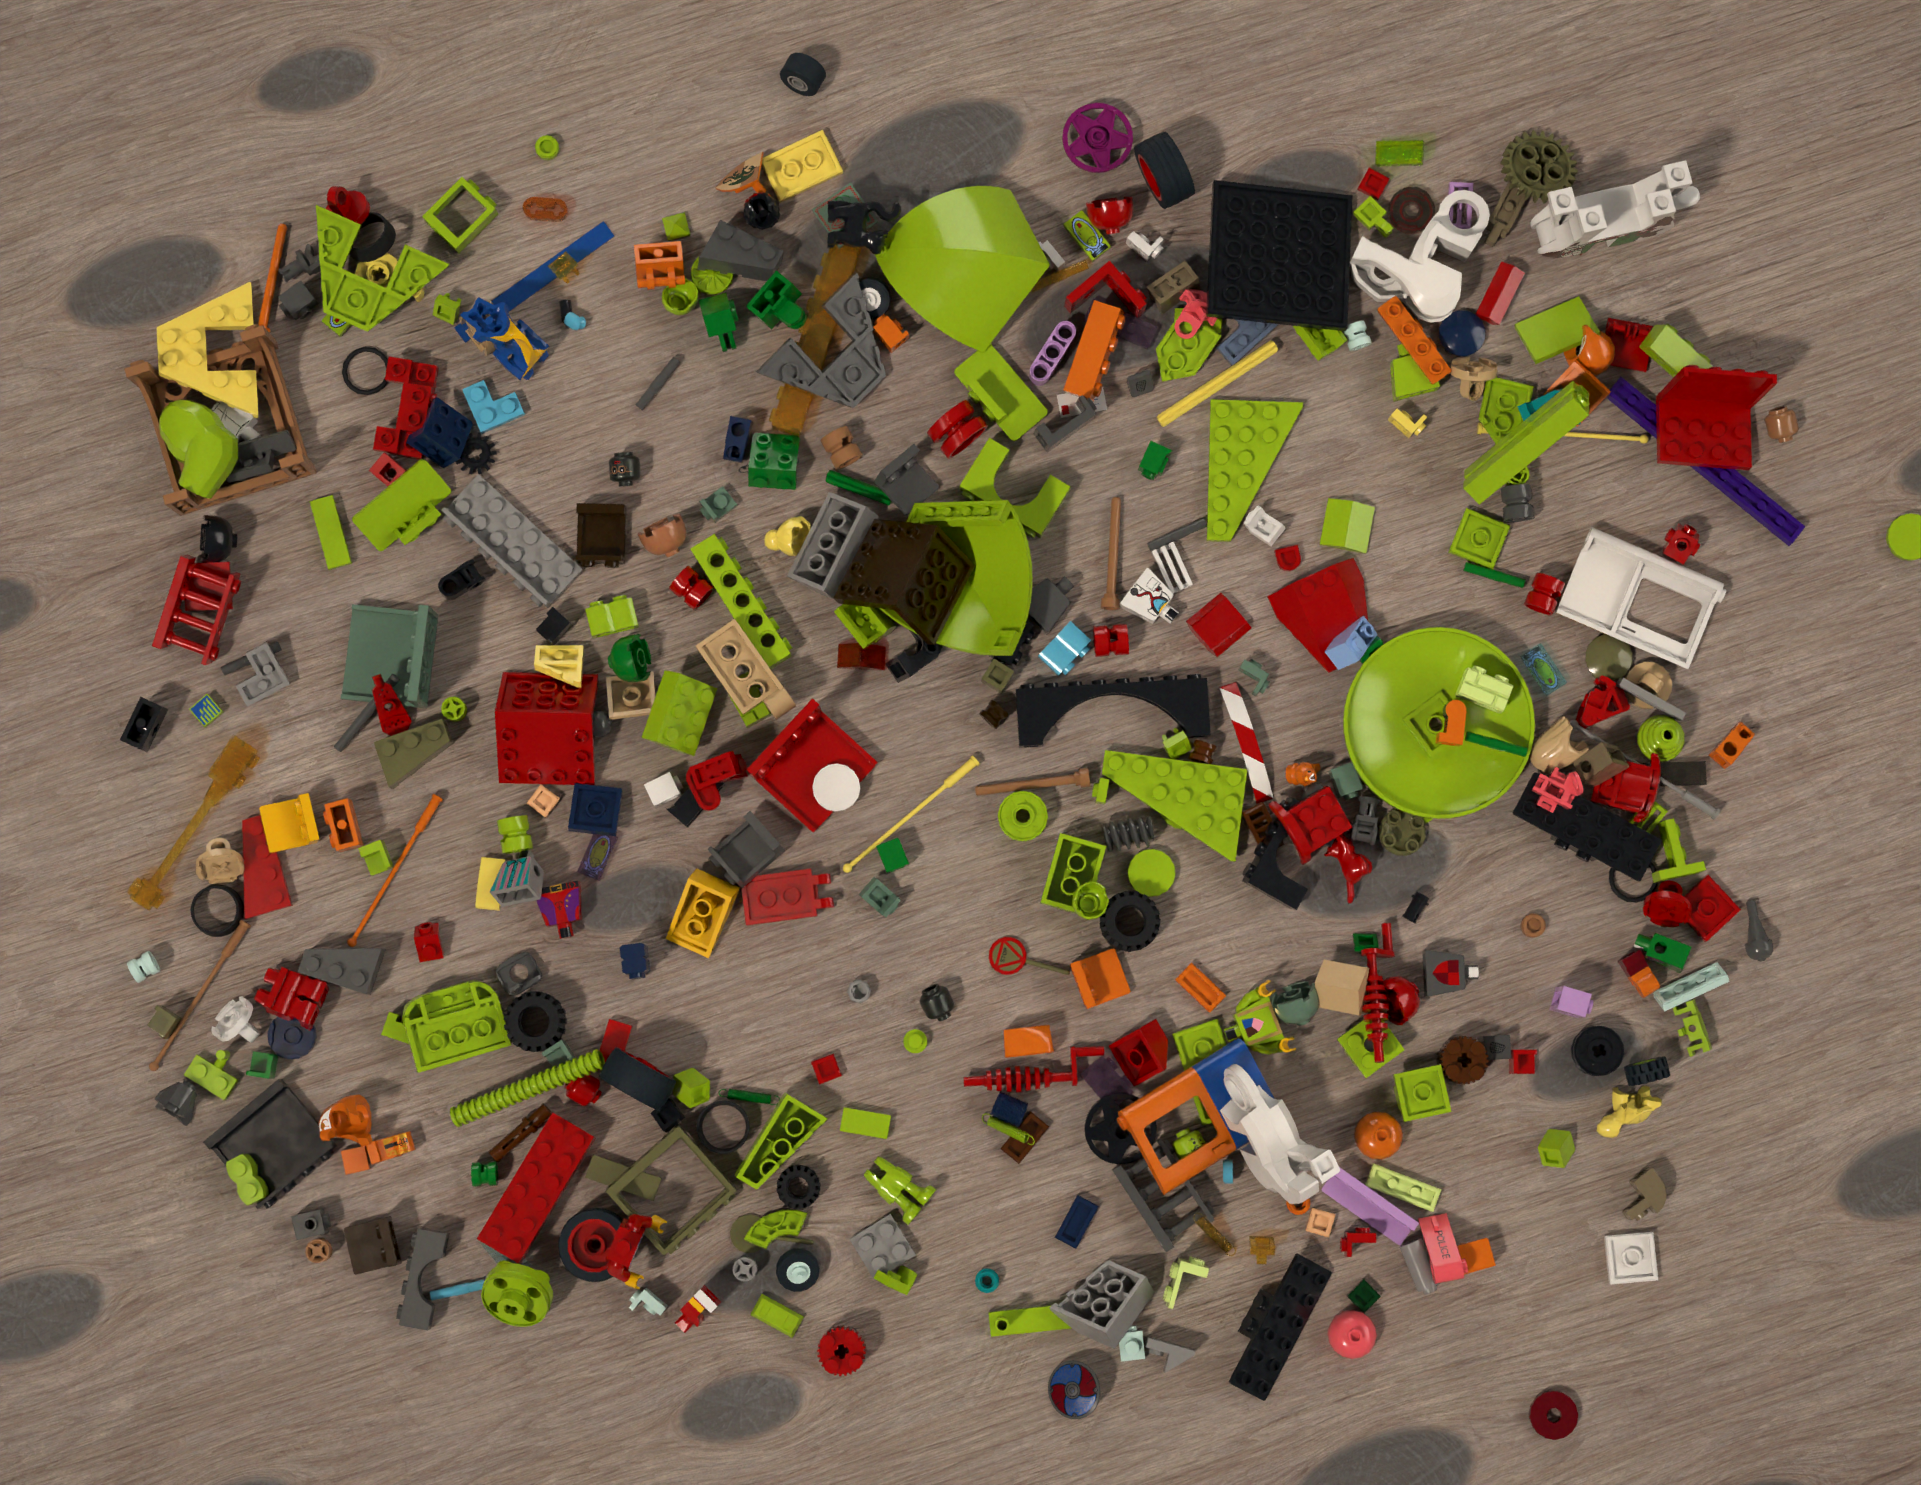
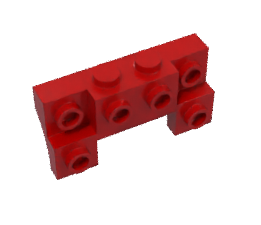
M388 357L385 381L403 384L396 429L377 426L373 445L374 451L417 460L424 459L422 453L406 442L410 434L423 427L432 401L438 397L435 394L439 370L437 365Z

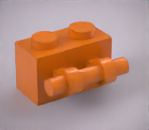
M681 241L634 245L638 288H647V290H652L659 286L676 288V285L685 284Z

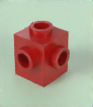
M1679 523L1675 529L1670 528L1664 538L1667 542L1663 548V553L1684 565L1690 555L1694 556L1701 545L1698 543L1699 534H1697V530L1690 525L1685 524L1683 526Z

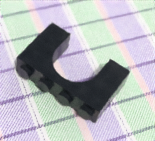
M1287 797L1286 800L1281 801L1280 805L1285 810H1288L1300 801ZM1276 817L1267 826L1265 831L1267 835L1264 841L1257 845L1254 851L1256 856L1252 863H1248L1245 867L1242 882L1284 906L1297 910L1308 889L1286 877L1277 865L1276 853L1278 846L1288 836V833ZM1335 838L1323 846L1331 847Z

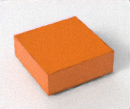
M366 1146L341 1151L346 1175L371 1169Z

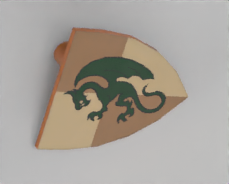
M760 152L742 162L726 175L715 188L722 192L735 191L738 194L752 187L756 193H765L766 189L759 181L764 153Z

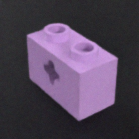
M1566 986L1555 987L1549 1010L1575 1018H1585L1586 1014L1591 1013L1593 1007V1000H1590L1592 994Z

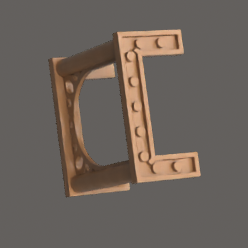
M255 324L246 327V331L240 332L242 341L232 344V348L211 350L209 355H207V371H240L247 359H254L255 367L253 370H256V376L259 374L263 378L262 381H257V388L268 401L277 432L288 430L295 442L296 450L284 453L285 458L279 459L281 470L220 488L210 499L194 494L179 485L178 482L184 464L179 462L168 450L167 444L161 437L159 430L161 413L170 403H167L166 399L170 401L185 400L193 389L180 385L182 387L180 395L174 396L169 394L167 385L177 382L159 376L158 370L149 362H144V360L132 362L130 367L124 368L126 377L140 388L146 401L174 491L173 493L163 495L164 503L180 516L317 473L314 464L308 459L275 351L279 349L277 341L263 325ZM237 362L236 369L228 370L229 364L233 366Z

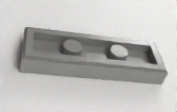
M1619 678L1616 687L1623 689L1625 692L1677 721L1683 720L1686 712L1625 678Z

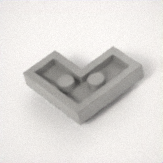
M268 642L245 653L256 672L255 675L236 684V688L247 707L290 685Z

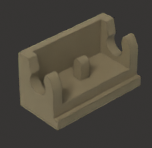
M1184 261L1147 286L1150 299L1156 302L1158 310L1163 314L1181 302L1179 298L1186 289H1200V282L1195 272Z

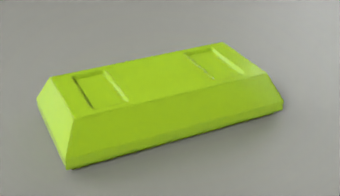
M761 1294L750 1314L791 1338L795 1335L804 1316L764 1294Z

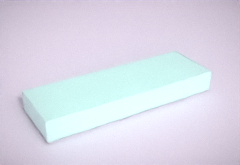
M1718 962L1656 990L1653 992V996L1665 1012L1728 983L1729 978Z

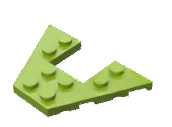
M318 205L315 207L323 312L364 331L369 332L450 265L405 244L389 283L385 288L343 269L361 224Z

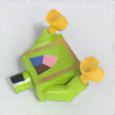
M1270 980L1265 981L1259 987L1246 993L1237 1004L1236 1013L1233 1015L1236 1025L1223 1029L1228 1043L1241 1038L1253 1052L1267 1055L1296 1050V1048L1290 1049L1288 1047V1041L1294 1040V1038H1284L1270 1002L1269 996L1276 992V989L1273 991L1266 989V985L1271 982Z

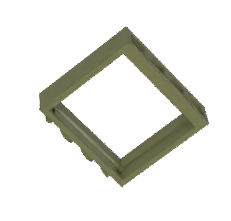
M679 1124L606 1188L607 1194L628 1217L632 1214H638L619 1192L679 1138L684 1141L725 1187L665 1242L654 1230L646 1228L644 1235L663 1256L668 1252L672 1254L675 1250H678L681 1246L679 1242L686 1236L691 1238L700 1229L698 1225L704 1220L706 1222L710 1221L718 1213L716 1209L722 1203L725 1206L728 1205L735 1197L734 1193L737 1191L736 1187Z

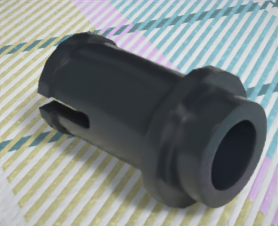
M1416 892L1415 895L1412 894L1411 897L1413 899L1402 917L1415 924L1425 905H1429L1427 903L1429 898L1419 892Z

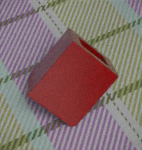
M1511 1050L1512 1058L1509 1059V1074H1535V1055H1537V1050Z

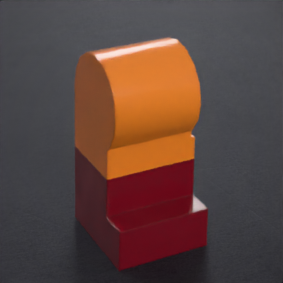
M1635 950L1620 959L1618 963L1640 996L1645 998L1660 989V985L1646 963L1642 951Z

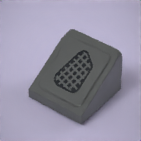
M1150 370L1142 371L1127 378L1126 383L1132 397L1152 392L1154 389Z
M1510 1035L1483 1036L1485 1050H1487L1485 1054L1488 1055L1486 1060L1512 1058Z

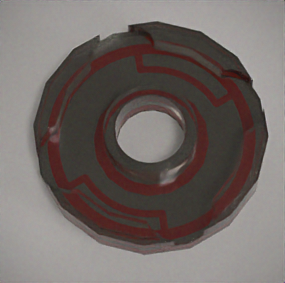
M1406 187L1393 195L1388 205V216L1391 224L1397 230L1405 234H1417L1423 232L1430 220L1435 216V204L1427 191L1419 187ZM1407 205L1416 206L1418 214L1409 216L1405 211V207Z

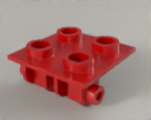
M1608 318L1605 334L1615 346V356L1610 366L1646 372L1649 356L1639 346L1654 326Z

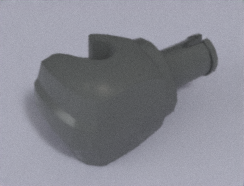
M307 244L305 253L300 249L295 252L297 255L296 260L279 269L286 282L302 272L308 273L310 276L317 274L321 271L319 255L314 256L313 247Z

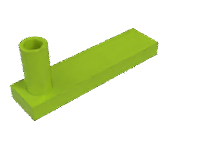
M1052 1305L988 1312L991 1337L1071 1329V1327L1049 1309Z

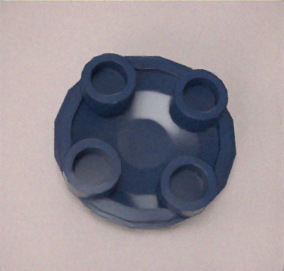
M1458 310L1452 312L1451 315L1441 322L1439 339L1446 353L1466 357L1474 354L1482 347L1485 340V327L1476 314Z

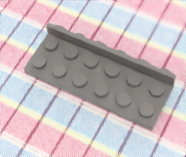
M479 474L447 508L443 507L441 510L445 514L443 519L452 528L457 525L462 530L460 535L470 544L475 541L480 546L478 551L487 560L492 557L498 562L495 567L504 575L509 572L515 578L512 582L521 591H524L526 588L533 595L530 599L539 607L544 604L549 608L583 571L576 562Z

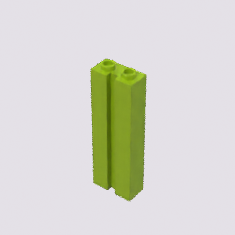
M1574 381L1569 383L1464 470V478L1466 480H1464L1463 489L1480 505L1589 416V393L1582 385L1578 386Z

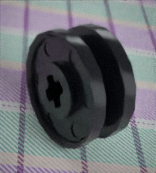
M1591 1026L1581 1030L1573 1039L1571 1057L1576 1067L1583 1073L1591 1076H1604L1614 1072L1622 1063L1624 1044L1620 1036L1611 1028ZM1600 1045L1602 1047L1600 1050L1603 1053L1595 1057L1593 1055L1595 1052L1592 1051V1048Z

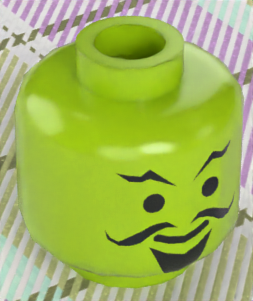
M1189 1128L1176 1134L1177 1139L1173 1141L1172 1146L1180 1160L1204 1145L1205 1141L1198 1130L1190 1132Z

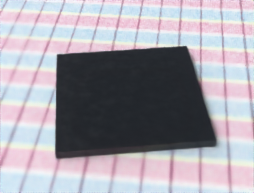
M1214 180L1212 183L1206 316L1346 331L1348 327L1352 195Z

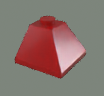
M1156 1019L1109 1045L1111 1052L1132 1088L1167 1068L1168 1039Z

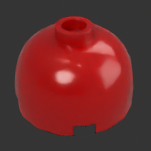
M1127 196L1123 200H1118L1117 197L1094 200L1091 203L1087 202L1088 218L1094 227L1106 230V234L1119 233L1120 228L1126 226L1132 219L1133 199Z
M1394 976L1383 979L1382 983H1378V985L1385 986V992L1379 994L1387 996V1001L1382 1003L1389 1006L1387 1013L1391 1016L1388 1019L1391 1023L1403 1025L1414 1017L1420 1006L1419 989L1413 982L1401 976Z

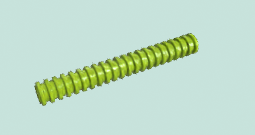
M595 1049L593 1053L587 1052L586 1056L580 1055L579 1059L575 1057L572 1061L567 1060L565 1064L560 1063L558 1067L555 1065L552 1067V1070L550 1068L545 1069V1072L540 1071L538 1075L533 1074L531 1078L528 1076L524 1080H518V1083H511V1086L505 1085L504 1089L501 1087L497 1091H491V1094H484V1097L481 1095L477 1099H471L470 1102L466 1101L464 1104H458L457 1108L455 1106L450 1108L451 1120L454 1125L461 1127L463 1124H469V1121H476V1118L481 1119L483 1115L486 1117L490 1113H496V1110H503V1107L508 1108L510 1104L513 1106L517 1102H523V1099H530V1096L536 1097L537 1093L541 1095L544 1091H550L551 1088L556 1089L557 1085L563 1086L564 1082L568 1084L571 1080H577L578 1077L583 1078L584 1074L588 1076L591 1074V1071L593 1073L598 1072V1069H603L605 1064L604 1057L598 1049Z

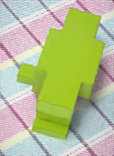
M1695 999L1687 1001L1686 1007L1679 1009L1676 1006L1672 1008L1675 1016L1689 1011L1692 1012V1015L1682 1019L1684 1027L1677 1030L1679 1037L1688 1034L1690 1042L1702 1039V1042L1687 1047L1690 1057L1695 1055L1694 1050L1702 1048L1703 1052L1712 1050L1708 1033ZM1690 1025H1694L1696 1027V1030L1694 1032L1690 1031Z

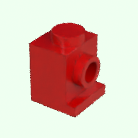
M385 452L369 469L387 487L407 471L392 456ZM391 469L396 470V475L393 478L389 476V470Z

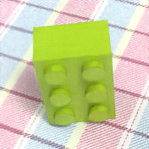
M665 670L641 738L676 752L695 756L718 688L681 673Z
M1060 833L1040 904L1077 914L1072 905L1073 894L1085 882H1097L1106 846Z

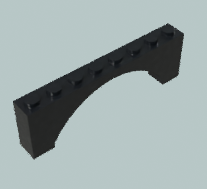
M1201 674L1187 675V679H1177V676H1164L1163 680L1154 681L1153 677L1139 678V682H1130L1129 678L1116 679V683L1106 684V680H1093L1092 685H1082V681L1068 682V686L1059 687L1058 683H1045L1042 688H1035L1034 684L1020 685V689L1015 691L1019 748L1043 747V739L1064 714L1085 701L1110 695L1134 697L1158 707L1181 727L1188 738L1209 737L1211 731L1207 678H1201Z

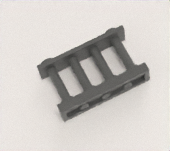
M1161 1138L1156 1140L1160 1148L1154 1151L1158 1159L1166 1155L1171 1164L1175 1163L1176 1160L1172 1155L1175 1150L1168 1140L1163 1142ZM1143 1158L1130 1168L1125 1167L1123 1169L1121 1165H1118L1112 1171L1165 1252L1174 1248L1172 1241L1175 1240V1236L1204 1217L1210 1223L1214 1221L1212 1215L1215 1214V1211L1208 1201L1203 1203L1189 1180L1184 1182L1187 1187L1185 1190L1156 1209L1154 1207L1149 1209L1145 1201L1149 1195L1160 1189L1156 1180L1138 1189L1132 1183V1180L1135 1179L1134 1176L1148 1167L1145 1159ZM1190 1197H1193L1200 1209L1170 1229L1165 1228L1163 1230L1158 1223L1161 1220V1216Z

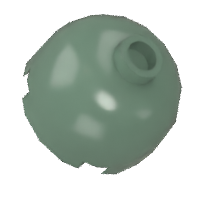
M1308 981L1296 982L1283 987L1284 993L1277 995V992H1275L1271 996L1270 1002L1276 1016L1285 1023L1297 1024L1298 1026L1305 1025L1310 1022V1018L1319 1009V999L1313 982L1311 985H1309Z

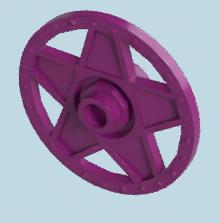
M1091 103L1078 108L1067 119L1063 129L1062 142L1067 157L1078 168L1091 173H1104L1117 168L1126 160L1132 148L1133 131L1130 122L1119 109L1105 103ZM1091 109H1104L1095 120L1081 114ZM1115 115L1124 123L1127 134L1113 129ZM1072 123L1080 136L1069 146L1068 131ZM1126 148L1122 156L1113 164H1110V151ZM1090 154L1096 167L1085 165L1076 157Z

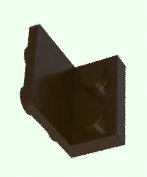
M391 1216L344 1228L355 1275L402 1263Z

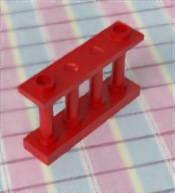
M187 554L180 556L152 646L158 649L166 648L171 644L204 655L201 664L208 665L216 661L219 655L220 648L217 646L233 596L238 593L241 586V581L239 580L240 573H231L229 578L197 568V565L194 564L196 557ZM194 576L224 587L222 600L219 601L189 590V587H187L189 578ZM188 599L218 610L214 623L183 613L182 609H180L182 600ZM180 621L210 632L207 646L175 635V632H173L175 622L178 623Z

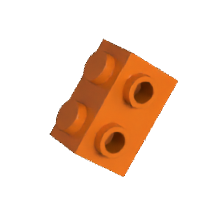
M346 798L324 804L326 811H323L326 825H329L332 834L329 835L332 848H335L338 852H345L364 846L352 800Z

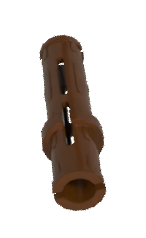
M542 1103L531 1115L523 1117V1122L507 1134L495 1147L488 1151L496 1162H500L504 1156L517 1147L527 1136L538 1131L537 1128L551 1116V1110ZM536 1117L538 1118V1120H536L530 1127H528L525 1131H522ZM517 1134L519 1135V1136H518L513 1142H511L506 1148L503 1147V1146L506 1145L512 1138H514Z

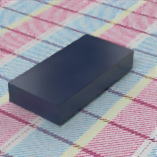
M1077 1195L1055 1238L1076 1249L1099 1206Z

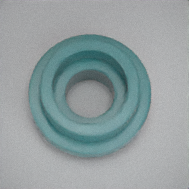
M989 1268L980 1270L975 1277L976 1287L984 1293L993 1292L999 1285L998 1274ZM985 1276H989L992 1282L989 1285H985L982 1279Z

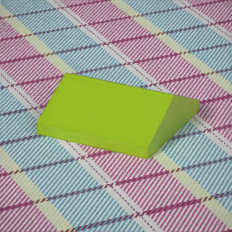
M1328 498L1319 545L1366 554L1375 507L1350 500Z

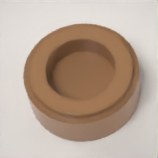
M1538 914L1526 915L1520 924L1522 933L1530 938L1542 935L1546 927L1544 919Z

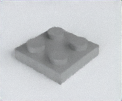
M891 1213L850 1238L851 1243L873 1279L877 1270L887 1273L888 1270H893L916 1255Z

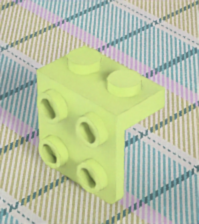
M1189 1256V1260L1178 1258L1177 1263L1172 1262L1169 1273L1170 1278H1172L1171 1286L1166 1285L1163 1300L1168 1308L1173 1309L1183 1272L1207 1278L1209 1268L1204 1265L1205 1262L1202 1259Z

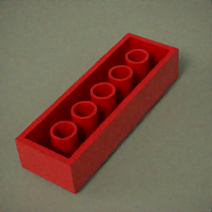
M552 1112L477 1239L516 1263L521 1264L596 1137Z

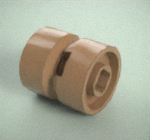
M847 426L830 432L820 440L826 452L832 454L830 460L836 470L853 464L863 456L857 443H852L853 436Z

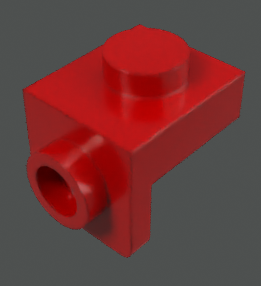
M424 922L419 926H415L414 941L419 962L443 959L444 953L439 936V923Z
M1356 1227L1355 1232H1345L1344 1237L1340 1238L1341 1252H1344L1345 1257H1352V1243H1376V1233L1370 1232V1228Z

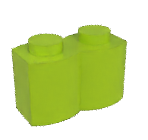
M621 595L612 598L613 602L604 604L603 601L590 603V607L585 610L592 638L639 628L632 598Z
M241 1154L226 1162L228 1175L237 1184L238 1195L246 1205H254L269 1196L268 1187L265 1181L258 1176L256 1162L249 1154Z

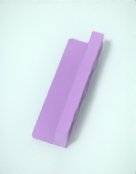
M1341 1168L1340 1172L1328 1179L1321 1189L1322 1192L1398 1245H1401L1410 1231H1414L1419 1224Z

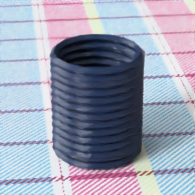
M999 1092L990 1115L1019 1127L1027 1110L1028 1103L1020 1101L1016 1097H1011L1004 1092Z

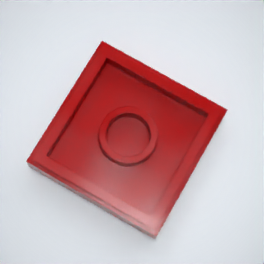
M1706 875L1684 895L1692 906L1691 918L1687 924L1704 942H1707L1741 910L1709 875Z

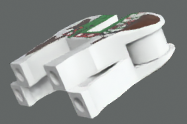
M1687 161L1663 165L1661 171L1631 185L1614 187L1574 197L1572 187L1548 192L1549 204L1538 212L1530 222L1531 228L1536 229L1541 246L1537 250L1538 254L1550 258H1564L1586 253L1595 243L1606 241L1607 246L1612 247L1651 238L1674 227L1673 220L1675 219L1674 214L1676 210L1690 207L1700 200L1699 190L1694 186H1690L1692 179Z

